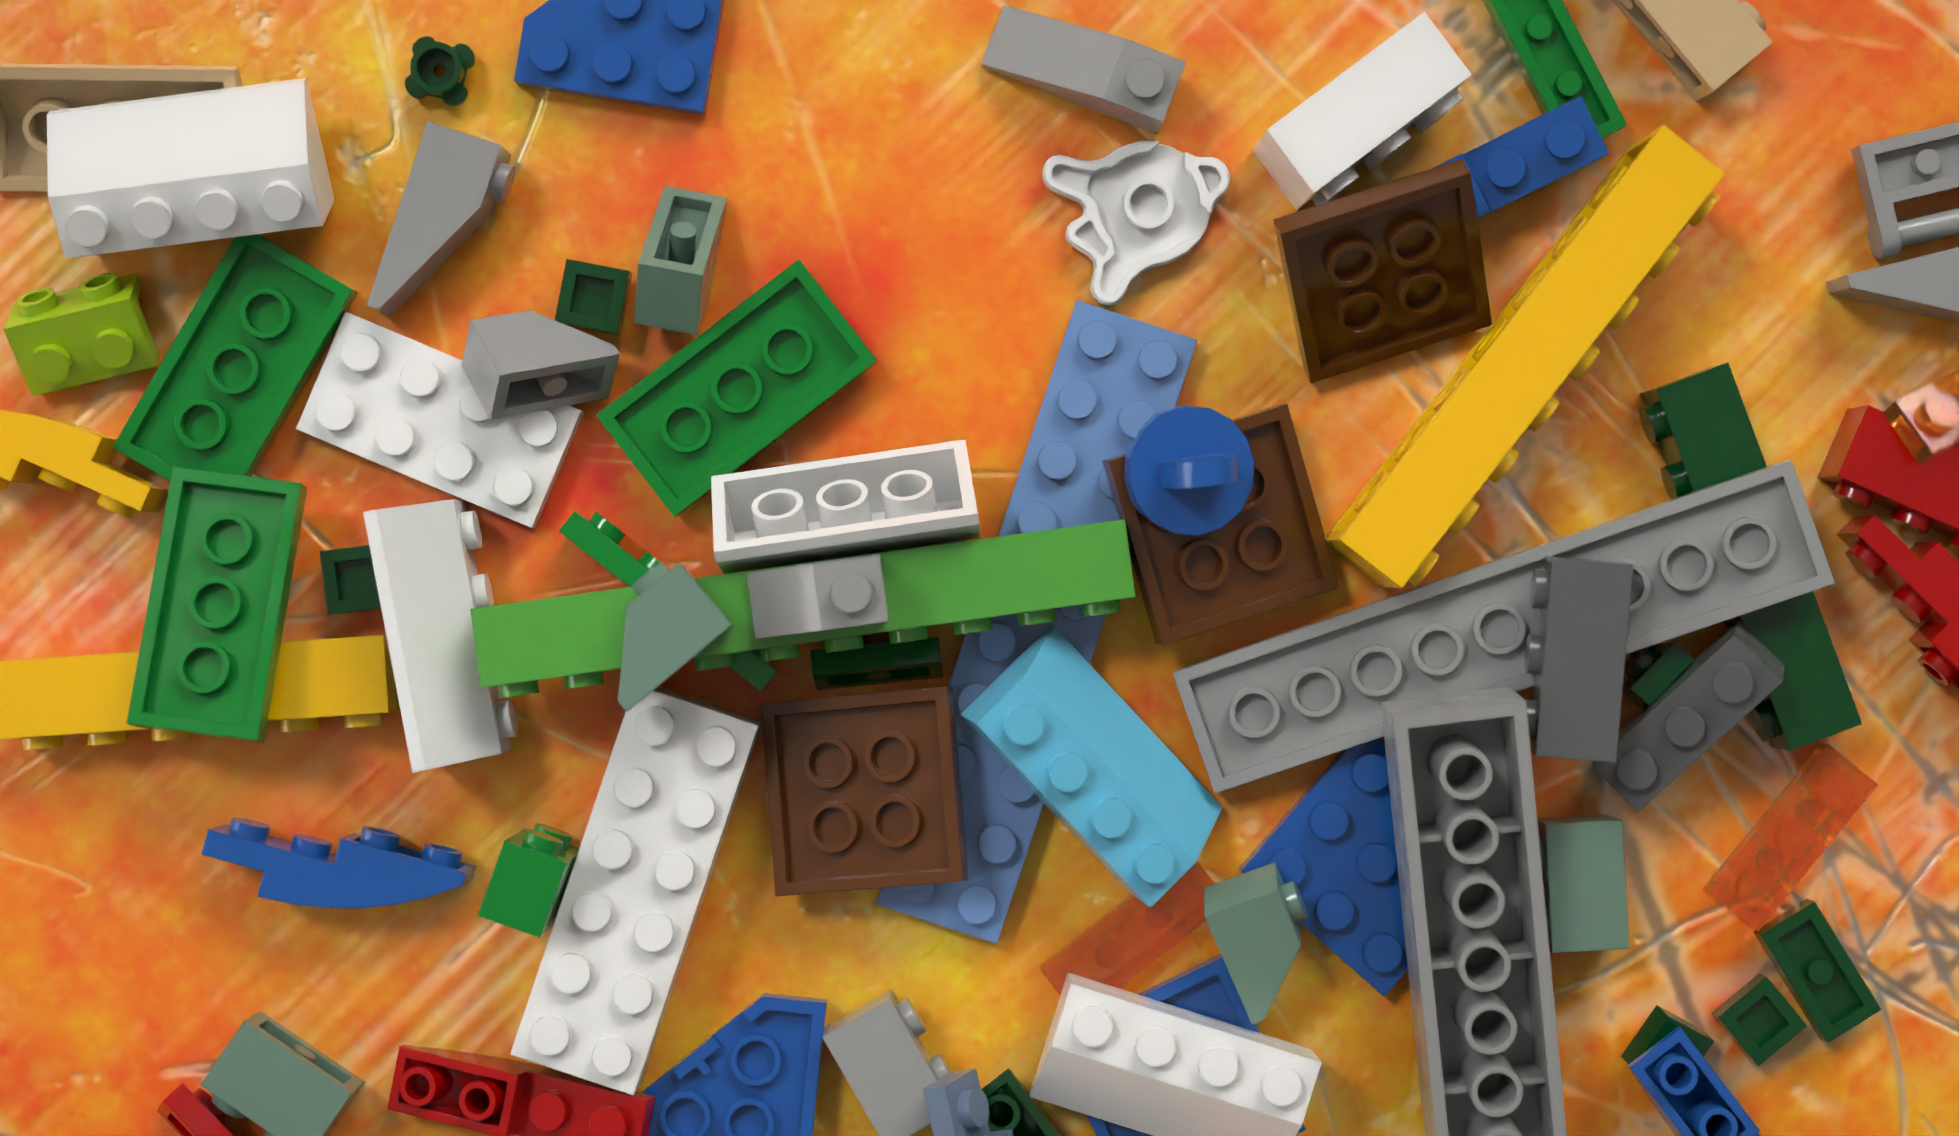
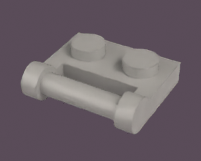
M1959 122L1884 139L1851 149L1869 222L1868 240L1871 250L1877 259L1898 255L1901 252V248L1959 234V208L1897 222L1893 205L1959 188Z

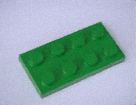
M258 234L234 237L112 448L168 480H171L173 467L251 477L341 323L345 311H348L358 292Z
M798 259L596 416L672 515L678 517L712 490L711 476L735 473L878 362Z
M179 467L172 468L126 724L134 727L264 743L307 494V487L302 483Z

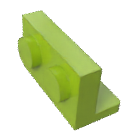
M102 273L86 279L76 288L55 292L52 288H40L30 291L17 299L11 308L3 330L32 397L157 367L160 355L138 302L142 285L137 274L117 277L115 273Z

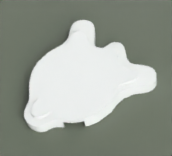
M1138 141L1119 147L1099 160L1085 161L1063 155L1052 156L1044 164L1042 180L1050 191L1078 202L1082 206L1083 215L1068 225L1065 238L1073 248L1088 256L1093 262L1094 271L1090 286L1091 294L1095 301L1107 307L1120 302L1130 283L1141 273L1149 269L1167 266L1185 257L1198 244L1207 228L1215 202L1229 187L1230 174L1226 165L1217 158L1196 157L1187 152L1182 153L1173 147L1159 144V141Z

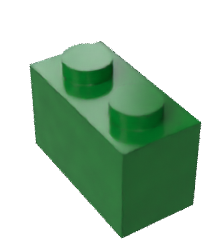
M537 823L534 830L523 829L506 839L500 851L478 916L539 938L542 937L554 925L579 851L578 847L570 845L572 835L560 829Z

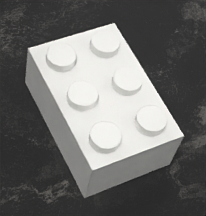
M1423 12L1268 128L1252 151L1296 210H1299L1311 200L1316 206L1329 202L1359 178V175L1353 169L1363 162L1367 169L1371 171L1411 139V136L1406 131L1408 127L1414 124L1417 130L1422 133L1451 111V108L1464 99L1457 89L1472 74L1428 15Z

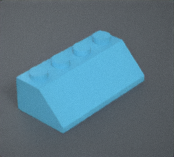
M1051 625L960 714L1126 891L1151 908L1197 862L1222 810V806L1055 626Z

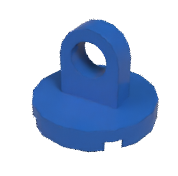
M1177 406L1156 413L1143 424L1145 426L1139 430L1136 438L1132 439L1126 451L1124 481L1131 503L1149 522L1168 533L1202 535L1224 527L1242 510L1253 487L1254 460L1247 438L1230 418L1211 408Z

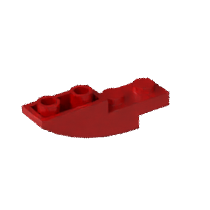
M1876 515L1853 516L1836 534L1850 547L1845 552L1847 558L1865 575L1871 578H1875L1878 575L1895 592L1890 598L1903 614L1918 623L1922 620L1925 621L1909 639L1923 654L1918 659V662L1938 682L1944 685L1952 683L1959 690V563L1939 541L1916 542L1909 549Z
M402 1045L399 1046L387 1110L494 1136H513L515 1134L520 1136H649L656 1096L641 1092H635L633 1096L543 1065L469 1052Z

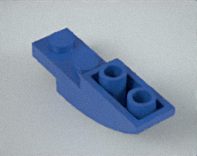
M1579 96L1438 166L1463 159L1471 172L1478 220L1609 155V152L1582 96Z
M233 817L230 825L223 824L208 829L201 854L263 871L257 897L294 905L322 908H368L401 904L431 897L467 883L474 878L477 867L460 862L463 853L459 850L432 843H425L423 851L399 845L401 837L399 834L380 828L364 826L361 834L352 833L341 838L337 853L334 854L330 852L332 843L313 836L295 834L293 841L290 842L268 836L270 826L264 823Z
M1676 1027L1627 1065L1675 1136H1760L1758 1133L1760 1132L1759 1128L1680 1027Z

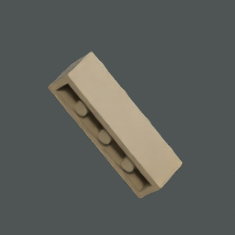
M1612 0L1696 102L1715 91L1773 43L1764 32L1766 30V23L1754 6L1746 1Z

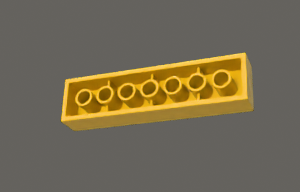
M1665 125L1658 127L1631 144L1494 319L1492 325L1487 328L1325 536L1328 547L1381 588H1403L1408 582L1414 586L1419 584L1439 558V555L1432 549L1442 536L1448 531L1457 534L1477 511L1479 503L1472 499L1477 491L1489 479L1494 483L1498 482L1514 464L1519 456V452L1513 448L1516 441L1529 428L1536 432L1553 414L1560 402L1552 396L1558 387L1569 377L1574 381L1577 380L1595 360L1600 351L1593 345L1597 337L1609 326L1613 329L1619 327L1634 310L1640 300L1633 294L1636 287L1648 275L1656 278L1673 260L1680 247L1672 242L1675 237L1688 224L1693 227L1697 226L1715 206L1720 196L1712 190L1724 176L1725 172Z

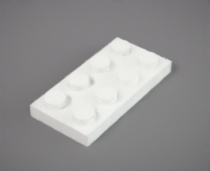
M345 311L296 429L530 528H536L584 412L572 406H564L490 420L461 365L462 360Z

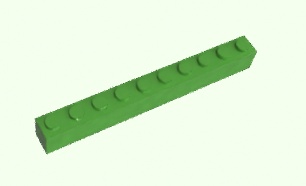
M1125 519L695 578L733 625L693 658L696 671L734 666L733 653L759 649L760 660L764 662L799 657L798 644L824 640L825 653L864 648L863 635L888 632L890 644L929 639L927 626L953 623L954 635L993 630L991 617L1017 614L1018 625L1024 626L1057 621L1055 608L1081 605L1082 617L1121 612L1119 599L1136 597ZM880 554L888 622L755 639L747 573ZM631 587L470 609L481 688L498 686L499 697L506 698L539 693L538 680L564 676L565 689L604 684L603 671L621 669L627 605L635 600L638 595Z

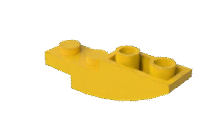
M0 410V489H6L9 481L32 484L39 468L42 467L38 474V478L70 492H75L78 484L100 493L96 502L98 505L128 518H134L137 510L159 513L169 491L167 488L111 464L117 452L116 449L112 448L117 440L116 438L87 427L53 418Z

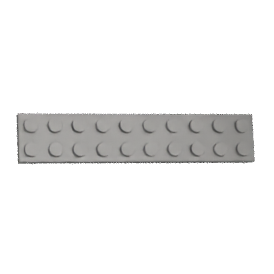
M1785 460L1173 671L1176 685L1214 793L1383 737L1381 702L1509 686L1516 692L1534 686L1535 674L1525 673V650L1528 634L1539 635L1541 609L1531 608L1530 592L1534 569L1544 570L1545 556L1633 564L1626 654L1835 584L1792 460Z

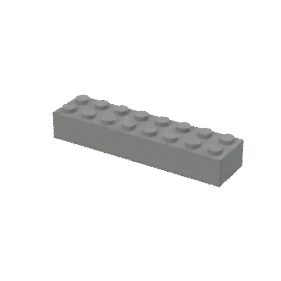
M1509 686L1381 702L1425 1136H1567L1526 701Z

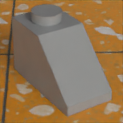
M529 310L470 320L461 365L489 419L494 420L607 399L620 354L615 345Z
M880 554L747 573L755 639L889 621Z

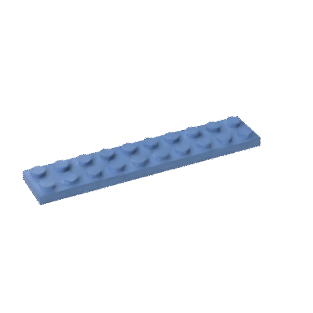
M1076 300L998 537L1119 520L1102 460L1126 453L1132 439L1136 438L1139 430L1145 426L1143 424L1156 413L1176 406L1197 340ZM1081 605L1055 608L1057 621L1024 626L1018 625L1017 614L991 617L993 630L965 634L948 686L953 687L969 880L881 888L876 902L877 905L997 944L1044 803L960 714L1051 625L1055 626L1090 664L1106 614L1082 617Z

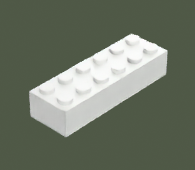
M657 687L631 710L625 712L510 1055L634 1096L643 1080L762 727V721L662 687Z

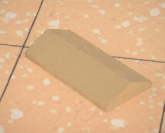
M0 63V191L48 192L47 114L49 111L243 86L238 66Z

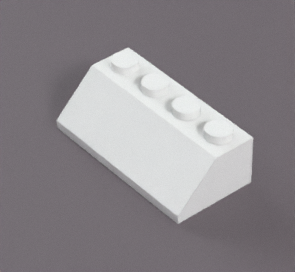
M306 78L53 110L47 114L48 199L65 259L323 226L335 201Z
M965 439L711 476L714 556L717 565L724 574L941 545L980 538L978 512Z
M455 499L363 512L412 773L502 754L512 750L509 738L517 737L518 735L513 703L511 699L502 700L499 697L498 686L481 688L470 609L494 606V598L488 575L486 573L478 575L474 549L482 548V534L476 512L474 510L466 512L465 501Z
M1068 972L1029 1097L1152 1136H1296L1303 1124L1321 1067V1061L1312 1049Z

